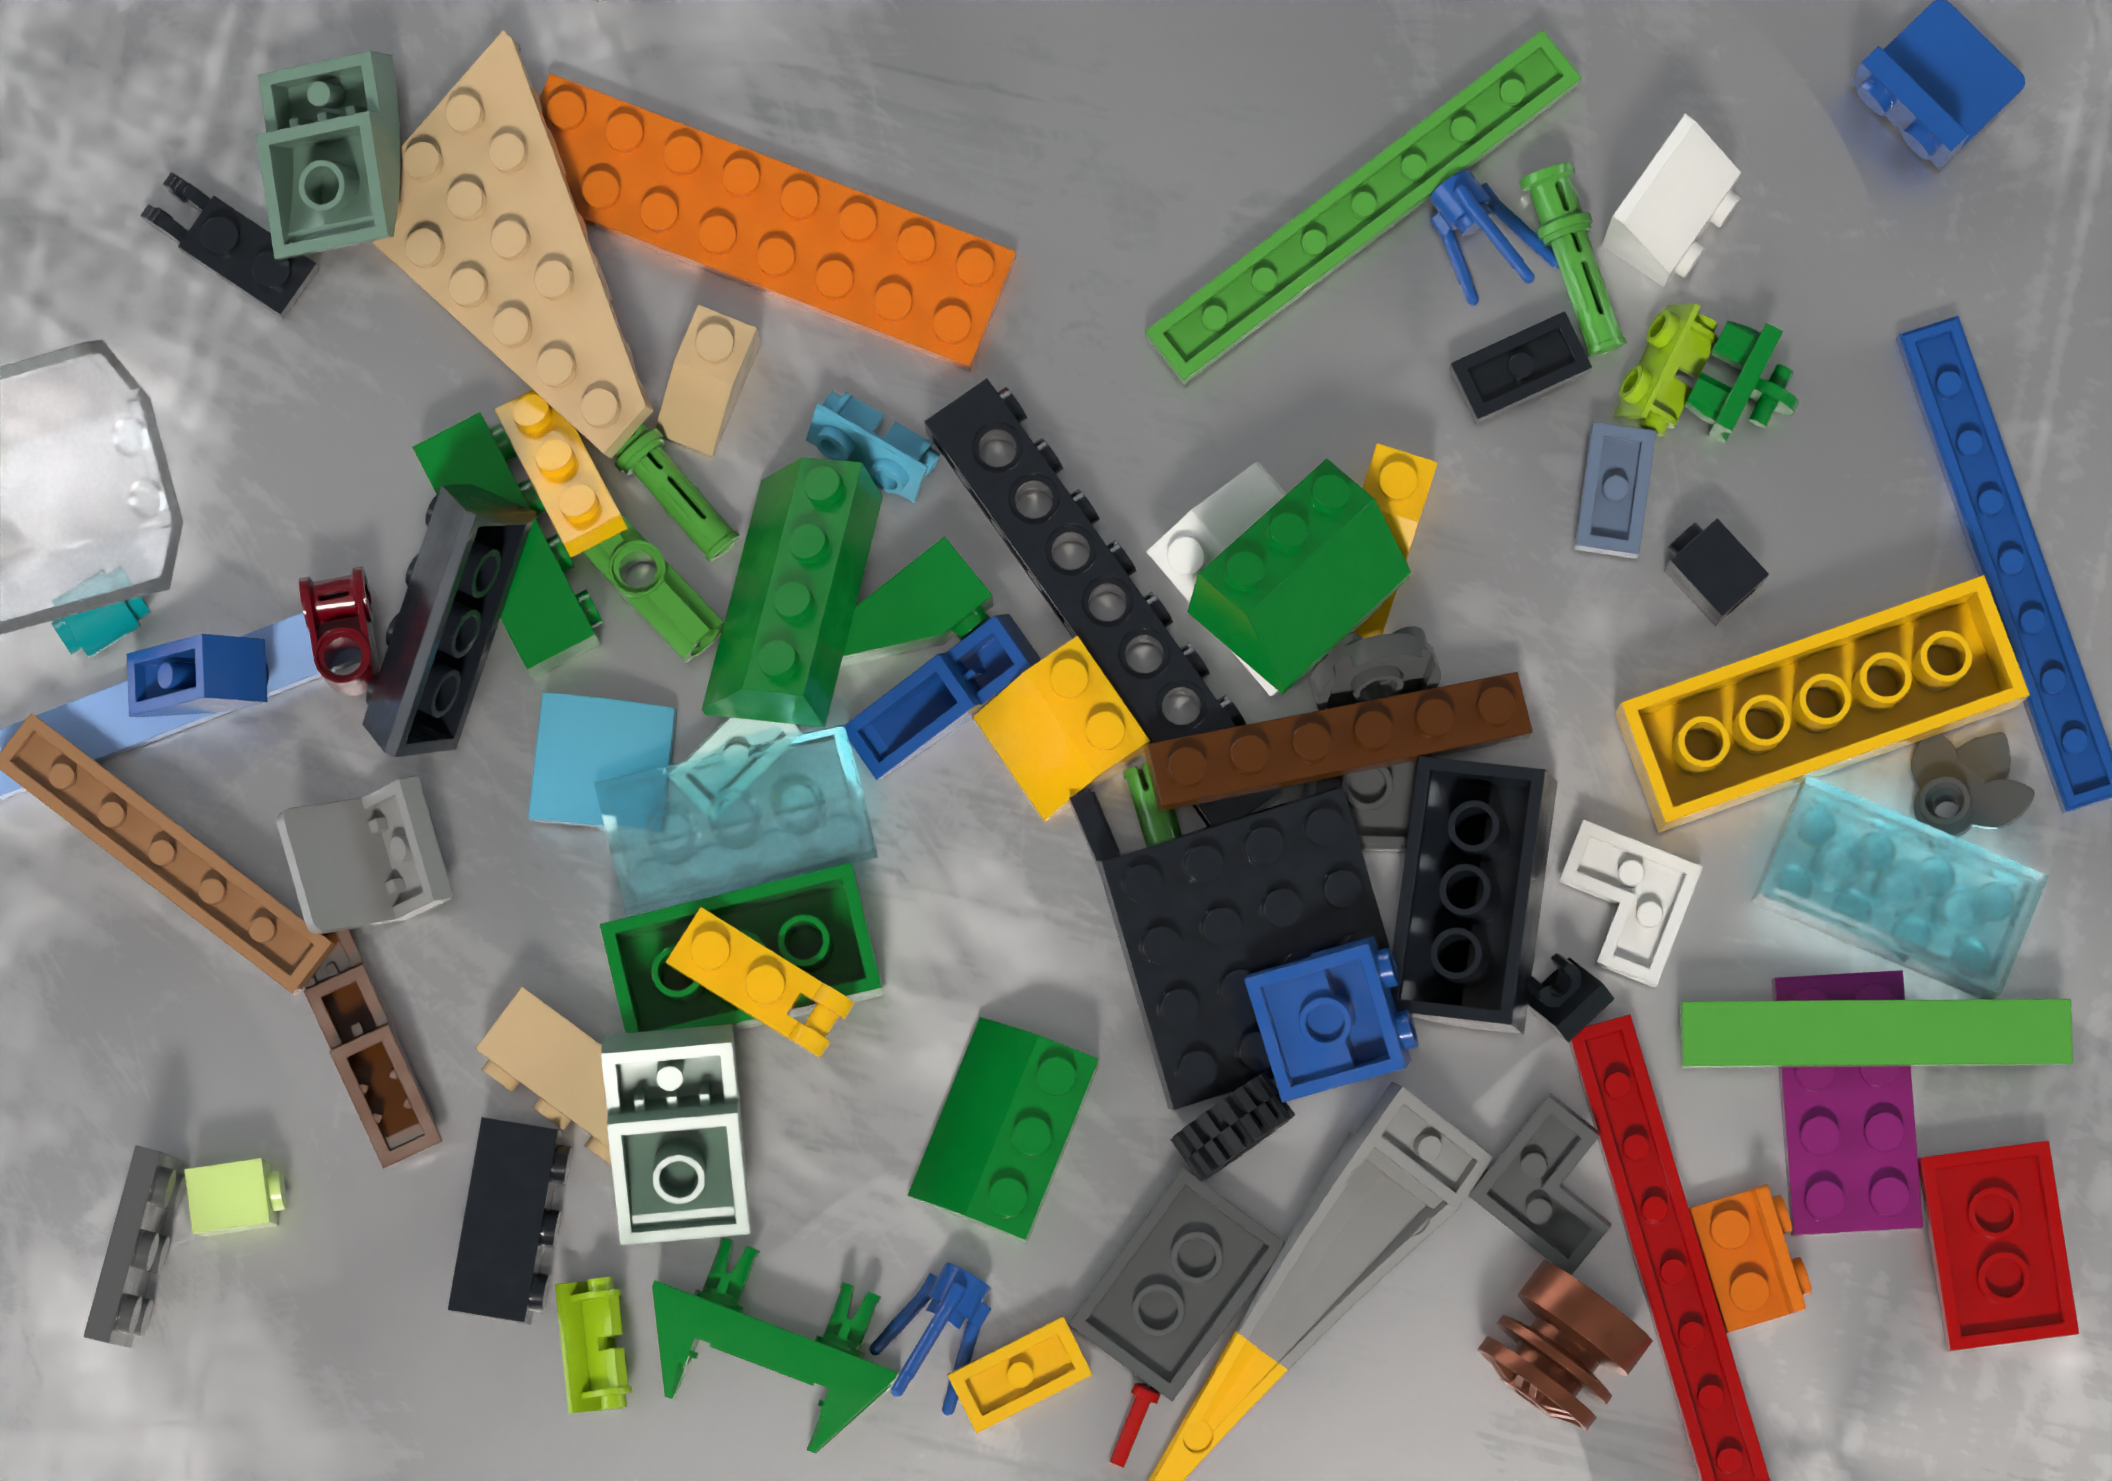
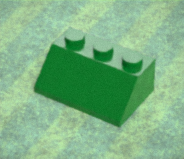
M1326 458L1198 573L1187 612L1283 695L1409 579L1411 570L1376 500Z
M980 1017L907 1196L1027 1244L1099 1067V1059L1038 1034Z

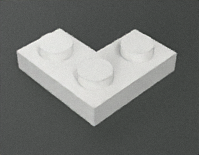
M1583 819L1558 882L1618 905L1595 965L1655 988L1658 985L1703 866Z

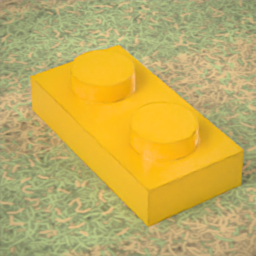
M1064 1316L947 1374L976 1434L1092 1375Z

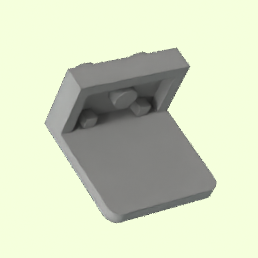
M419 776L399 778L361 798L292 807L279 813L277 816L278 831L307 929L313 934H324L408 920L454 898L448 880V871L442 859L431 821L430 809L425 800Z

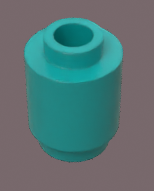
M122 570L111 578L107 573L56 604L55 607L61 617L51 624L71 655L83 649L89 659L140 628L139 620L150 614L151 611L129 576Z

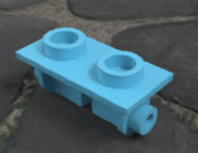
M831 391L823 405L818 403L806 441L815 445L824 456L831 460L863 463L875 485L891 494H899L914 503L917 500L925 474L929 476L933 472L941 457L940 453L932 449L934 443L896 421L883 438L876 434L875 431L882 423L884 414L856 399L848 392L840 396Z

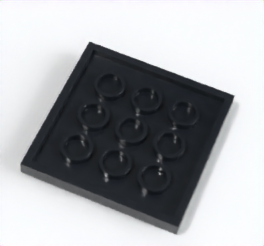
M1344 787L1328 789L1096 861L1168 1109L1176 1110L1233 1092L1262 1073H1266L1270 1079H1274L1244 978L1247 975L1310 957L1312 953L1374 936L1378 950L1389 947Z

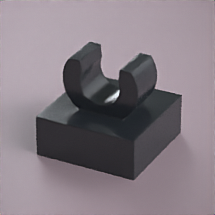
M1555 953L1551 960L1557 966V969L1542 983L1533 976L1526 981L1527 989L1530 992L1528 1008L1536 1018L1569 1043L1615 998L1600 980L1570 957L1566 959L1561 954Z

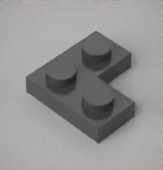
M1550 1093L1468 1196L1550 1262L1572 1275L1612 1225V1223L1562 1184L1601 1133Z

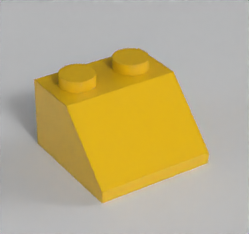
M1078 636L1024 671L973 716L980 730L1044 822L1070 806L1069 797L1088 789L1092 791L1145 755L1144 749L1147 744H1150L1149 738Z

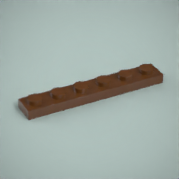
M1518 672L1151 743L1146 745L1144 754L1157 809L1160 812L1418 761L1419 756L1438 757L1528 739L1533 731Z

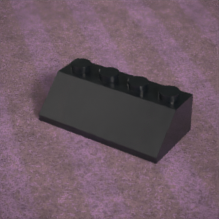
M473 484L442 485L440 492L432 499L426 512L425 523L428 528L420 552L412 559L406 572L405 582L408 588L400 612L392 619L386 632L388 648L380 672L373 677L366 693L368 708L362 725L385 753L393 757H402L457 749L536 514L535 511Z
M1419 756L1392 949L1400 980V985L1390 987L1397 1012L1408 1009L1412 1017L1463 1028L1524 1035L1530 993L1527 989L1526 981L1532 976L1558 784L1546 769Z

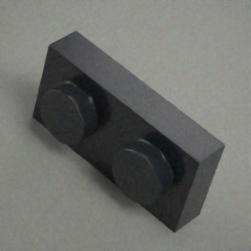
M1564 311L1450 363L1449 369L1475 423L1479 424L1590 373L1592 365Z

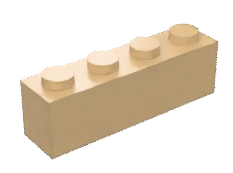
M521 987L475 1048L489 1059L481 1070L511 1092L514 1091L519 1083H522L540 1097L532 1108L563 1131L570 1121L576 1123L592 1135L584 1146L611 1165L607 1131L608 1113L601 1059L602 1045L528 990Z

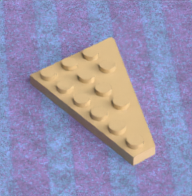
M503 30L400 147V190L394 237L372 241V243L603 454L612 458L648 418L653 409L644 384L639 381L636 373L632 351L629 343L624 340L611 304L613 299L601 266L589 244V234L583 217L578 213L565 178L567 173L552 132L546 126L543 118V107L536 89L531 85L519 52L521 47Z

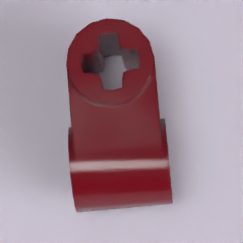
M364 567L353 568L351 575L316 582H313L309 576L299 578L302 610L307 629L310 633L314 663L318 672L335 692L342 695L356 696L366 692L371 680L379 672L380 662L373 628L374 611L371 592ZM347 648H355L362 651V661L354 672L347 675H338L332 672V662L340 651Z

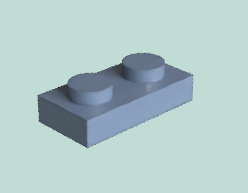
M1593 421L1574 550L1638 558L1656 437L1655 430Z

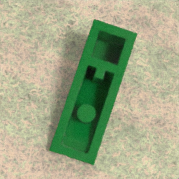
M944 536L855 606L840 667L941 646L955 636L962 641L991 619L986 611L994 606L993 596Z

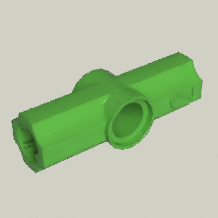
M621 514L628 529L581 553L614 586L622 599L632 606L687 663L692 658L701 655L716 641L722 632L724 621L664 559L659 549L649 543ZM640 562H649L657 567L655 578L647 586L634 588L626 584V574L633 565Z

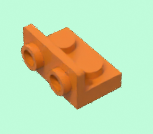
M1765 1184L1742 1193L1689 1208L1726 1333L1806 1309L1803 1297L1812 1294L1811 1284L1801 1257L1794 1259L1790 1257L1783 1234L1792 1232V1225L1786 1204L1781 1195L1772 1197L1768 1185Z

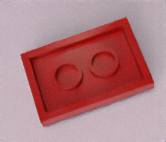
M2049 1140L1919 1158V1175L1947 1352L2079 1334Z

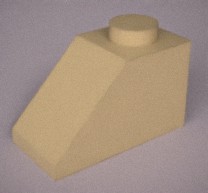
M701 305L697 306L673 362L655 429L657 428L663 434V439L710 458L714 457L761 347L756 327Z

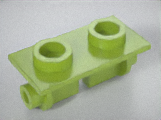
M1696 303L1667 305L1666 309L1662 310L1653 319L1646 334L1648 345L1639 364L1627 373L1619 389L1621 401L1613 415L1617 419L1644 418L1641 427L1643 429L1655 430L1656 436L1660 437L1664 436L1667 428H1675L1693 389L1676 379L1675 375L1679 369L1692 378H1699L1718 340V336L1714 333L1718 325L1717 322L1705 315L1699 314L1700 305Z
M613 1277L594 1278L585 1282L555 1284L568 1414L617 1410L627 1407L626 1394L632 1393V1387L628 1386L624 1347L616 1348L615 1336L623 1334L619 1296H622L621 1289H614Z

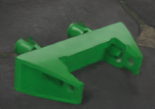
M721 1237L719 1248L702 1291L696 1289L694 1295L654 1280L652 1290L665 1397L676 1400L692 1358L697 1359L699 1353L695 1352L699 1340L710 1343L709 1347L806 1384L814 1386V1383L829 1388L825 1401L819 1400L818 1406L822 1407L807 1447V1451L816 1454L885 1393L899 1376V1373L864 1360L865 1353L859 1351L875 1307L881 1299V1296L869 1291L854 1317L849 1319L855 1287L842 1282L840 1293L823 1337L816 1335L815 1340H811L742 1313L744 1307L738 1304L755 1259L760 1253L759 1250L750 1246H746L731 1273H728L734 1241Z

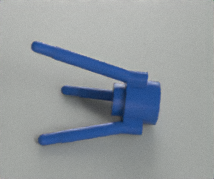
M1469 169L1450 177L1430 195L1429 199L1438 211L1430 219V223L1442 238L1459 285H1461L1469 305L1474 306L1478 304L1479 297L1454 231L1456 229L1463 236H1468L1481 228L1525 283H1532L1535 279L1534 273L1492 221L1495 214L1551 267L1559 268L1553 250L1549 246H1544L1543 241H1539L1537 234L1499 200L1487 182L1480 185Z
M949 1262L945 1263L938 1277L929 1273L919 1292L869 1347L872 1355H879L931 1300L926 1311L934 1317L893 1384L891 1394L894 1397L903 1395L946 1324L959 1330L964 1321H967L953 1371L970 1363L980 1328L991 1311V1308L983 1303L991 1289L989 1285ZM949 1381L942 1407V1412L946 1416H951L954 1413L958 1402V1396Z

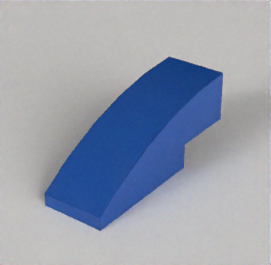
M1010 614L994 615L949 651L934 656L840 729L874 778L880 780L967 723L1018 676L1042 659Z

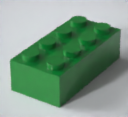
M852 862L600 924L625 1033L733 1024V1032L764 1025L666 963L700 907L822 983L837 990L854 1003L885 995ZM801 995L789 1016L794 1018L810 1014L816 1003Z

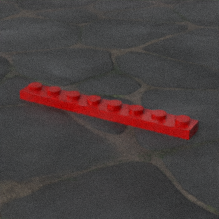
M1631 1014L1587 1026L1569 1044L1594 1128L1601 1133L1598 1138L1699 1480L1770 1481Z

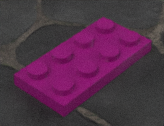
M1903 970L1777 977L1772 979L1773 1001L1905 1000ZM1911 1066L1778 1067L1789 1215L1792 1225L1791 1236L1923 1228Z

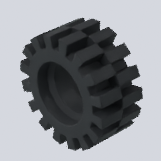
M1262 1073L1202 1113L1170 1140L1198 1180L1202 1182L1269 1137L1292 1119L1295 1113L1287 1102L1282 1103L1278 1089L1268 1075Z

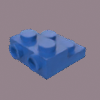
M1374 936L1315 952L1308 958L1252 973L1244 978L1282 1103L1405 1069L1411 1061L1409 1049L1419 1046L1416 1028L1409 1010L1397 1012L1390 987L1400 985L1393 954L1389 947L1378 950Z

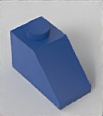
M199 634L126 654L129 717L230 712L268 702L267 684L269 669L266 663L265 639Z

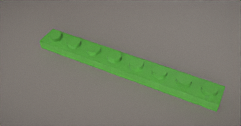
M1541 30L1145 331V337L1181 383L1185 385L1426 202L1433 191L1443 182L1461 171L1468 170L1580 85L1582 77L1544 30Z

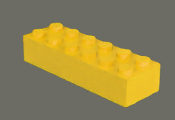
M1983 575L1621 702L1614 715L1657 831L1660 833L2018 707L2030 694L1987 581Z

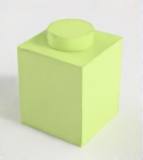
M263 1158L184 1169L192 1234L207 1237L279 1226L277 1211L287 1208L286 1188L282 1172H272L271 1162Z

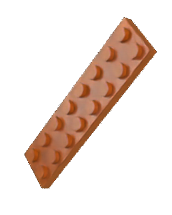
M549 74L539 98L543 107L542 115L546 126L552 132L567 173L566 181L577 211L582 215L585 224L971 372L1016 260V251L562 77Z

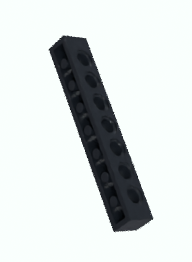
M986 378L924 421L926 434L1072 639L1078 636L1149 738L1150 744L1247 725L1237 707L1226 694L1217 700L1205 684L1203 679L1210 675V672L1192 645L1187 643L1180 648L1170 635L1166 627L1171 625L1173 620L1159 598L1152 591L1143 597L1129 576L1137 570L1121 545L1116 540L1106 545L1093 525L1100 518L1080 489L1070 494L1056 474L1064 468L1049 444L1043 438L1033 443L1020 425L1022 421L1027 419V416L1007 387L997 392L988 378ZM992 440H1005L1013 445L1016 455L1009 464L1002 467H993L982 460L980 452ZM1038 490L1046 493L1051 498L1053 505L1046 515L1039 518H1029L1021 514L1017 509L1018 499L1028 491ZM1075 541L1085 546L1089 552V558L1080 568L1073 570L1064 569L1053 559L1055 549L1064 542ZM1100 593H1115L1123 599L1126 609L1118 619L1102 621L1097 619L1089 609L1092 599ZM1141 643L1155 646L1163 657L1162 663L1156 670L1149 673H1140L1133 670L1126 661V655L1133 646ZM1187 695L1195 700L1200 712L1191 723L1177 725L1165 717L1162 710L1164 703L1172 696ZM1276 788L1191 806L1205 826L1208 827L1267 809L1280 800L1282 790Z

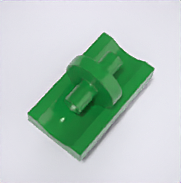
M1727 321L1710 355L1741 370L1733 388L1701 372L1684 407L1700 419L1713 425L1709 436L1726 443L1749 398L1757 402L1749 421L1758 427L1766 428L1774 411L1784 415L1794 414L1799 401L1793 394L1785 390L1794 372L1786 366L1777 364L1768 381L1760 378L1783 333L1782 330L1766 323L1762 331L1759 332L1751 327Z

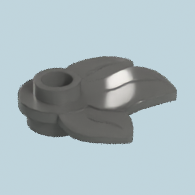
M1998 732L1977 737L1957 749L1942 733L1921 740L1912 756L1911 771L1920 788L1914 800V814L1918 825L1924 832L1939 839H1953L1965 834L1972 827L1996 830L2010 825L2028 810L2034 799L2035 792L2031 787L2021 782L2007 780L2010 772L2011 758L2008 739L2004 733ZM1943 802H1953L1959 807L1956 814L1949 818H1942L1935 813L1936 807Z

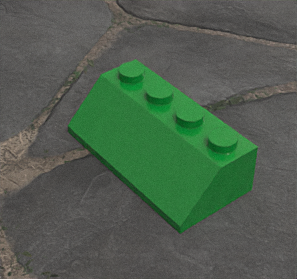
M802 457L761 480L701 709L705 715L825 728L883 499L882 494L863 463Z

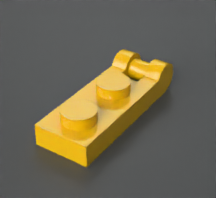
M700 907L666 961L669 966L820 1059L831 1043L826 1037L837 1019L845 1020L855 1005L845 995L822 983ZM801 995L816 1003L804 1024L789 1016Z

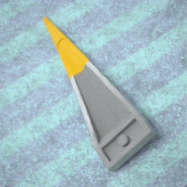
M1391 1082L1355 1134L1348 1133L1148 1481H1184L1237 1422L1341 1317L1418 1245L1458 1211L1494 1157L1403 1086Z

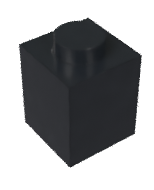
M1718 518L1704 530L1695 522L1677 537L1668 547L1674 557L1669 561L1664 570L1715 627L1761 587L1769 576V573Z

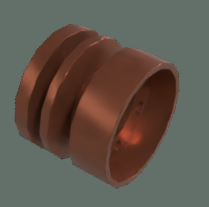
M1543 1260L1518 1293V1297L1523 1304L1537 1317L1529 1327L1514 1318L1502 1315L1496 1324L1517 1343L1513 1351L1489 1336L1484 1339L1477 1351L1492 1364L1500 1380L1528 1403L1551 1418L1555 1417L1570 1422L1578 1428L1588 1431L1597 1417L1576 1398L1577 1394L1582 1391L1594 1400L1606 1405L1612 1398V1395L1593 1372L1600 1364L1615 1373L1624 1376L1629 1375L1653 1340L1635 1322L1591 1288L1556 1265Z

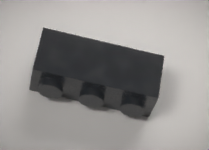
M481 1117L448 1305L449 1311L528 1325L532 1323L533 1312H544L550 1285V1274L540 1273L544 1248L555 1249L561 1222V1210L551 1209L556 1183L566 1185L572 1159V1147L563 1145L564 1134L560 1130Z

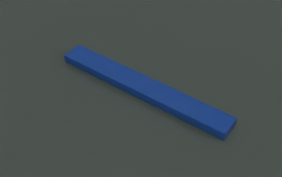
M1959 316L1901 333L1897 336L1896 342L1978 576H1985L2030 695L2023 701L2061 813L2063 815L2112 799V750Z

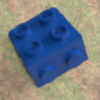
M1935 0L1884 49L1880 46L1875 48L1860 63L1851 83L1857 88L1859 97L1872 111L1881 116L1885 115L1902 132L1904 141L1918 156L1926 160L1930 159L1941 170L2022 91L2025 86V77L1947 0Z

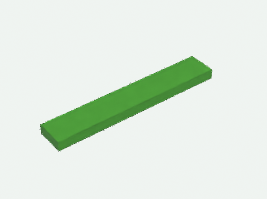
M2071 999L1682 1001L1680 1003L1681 1068L2073 1064Z

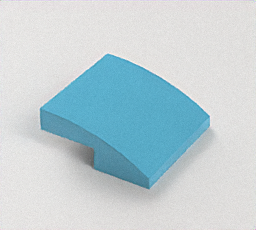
M542 692L528 818L533 822L592 826L603 831L664 835L670 781L667 776L671 772L677 709L632 701Z

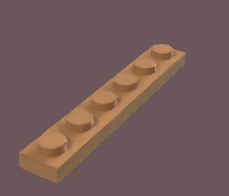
M30 713L0 752V770L293 995L297 996L336 946L323 934L311 933L302 918L33 713Z

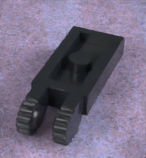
M170 173L163 183L168 192L179 201L188 203L200 211L201 214L189 231L175 221L170 214L159 207H153L149 204L140 217L179 244L178 248L182 253L278 317L284 319L320 269L318 265L304 255L283 260L274 259L270 232L213 195L210 199L192 184L178 175Z

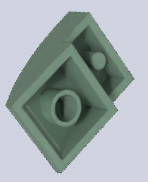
M370 50L259 74L258 80L266 133L257 134L256 141L274 259L283 260L394 237L400 190L401 150L393 56Z
M733 1024L603 1035L601 1059L608 1113L607 1131L620 1246L750 1234L746 1164Z

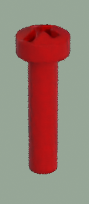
M1135 1383L1131 1390V1393L1136 1397L1109 1461L1123 1468L1150 1403L1157 1404L1161 1395L1154 1388L1148 1387L1144 1383Z

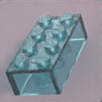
M1807 776L1798 785L1750 903L1977 998L1995 999L2003 991L2049 875L1816 778Z

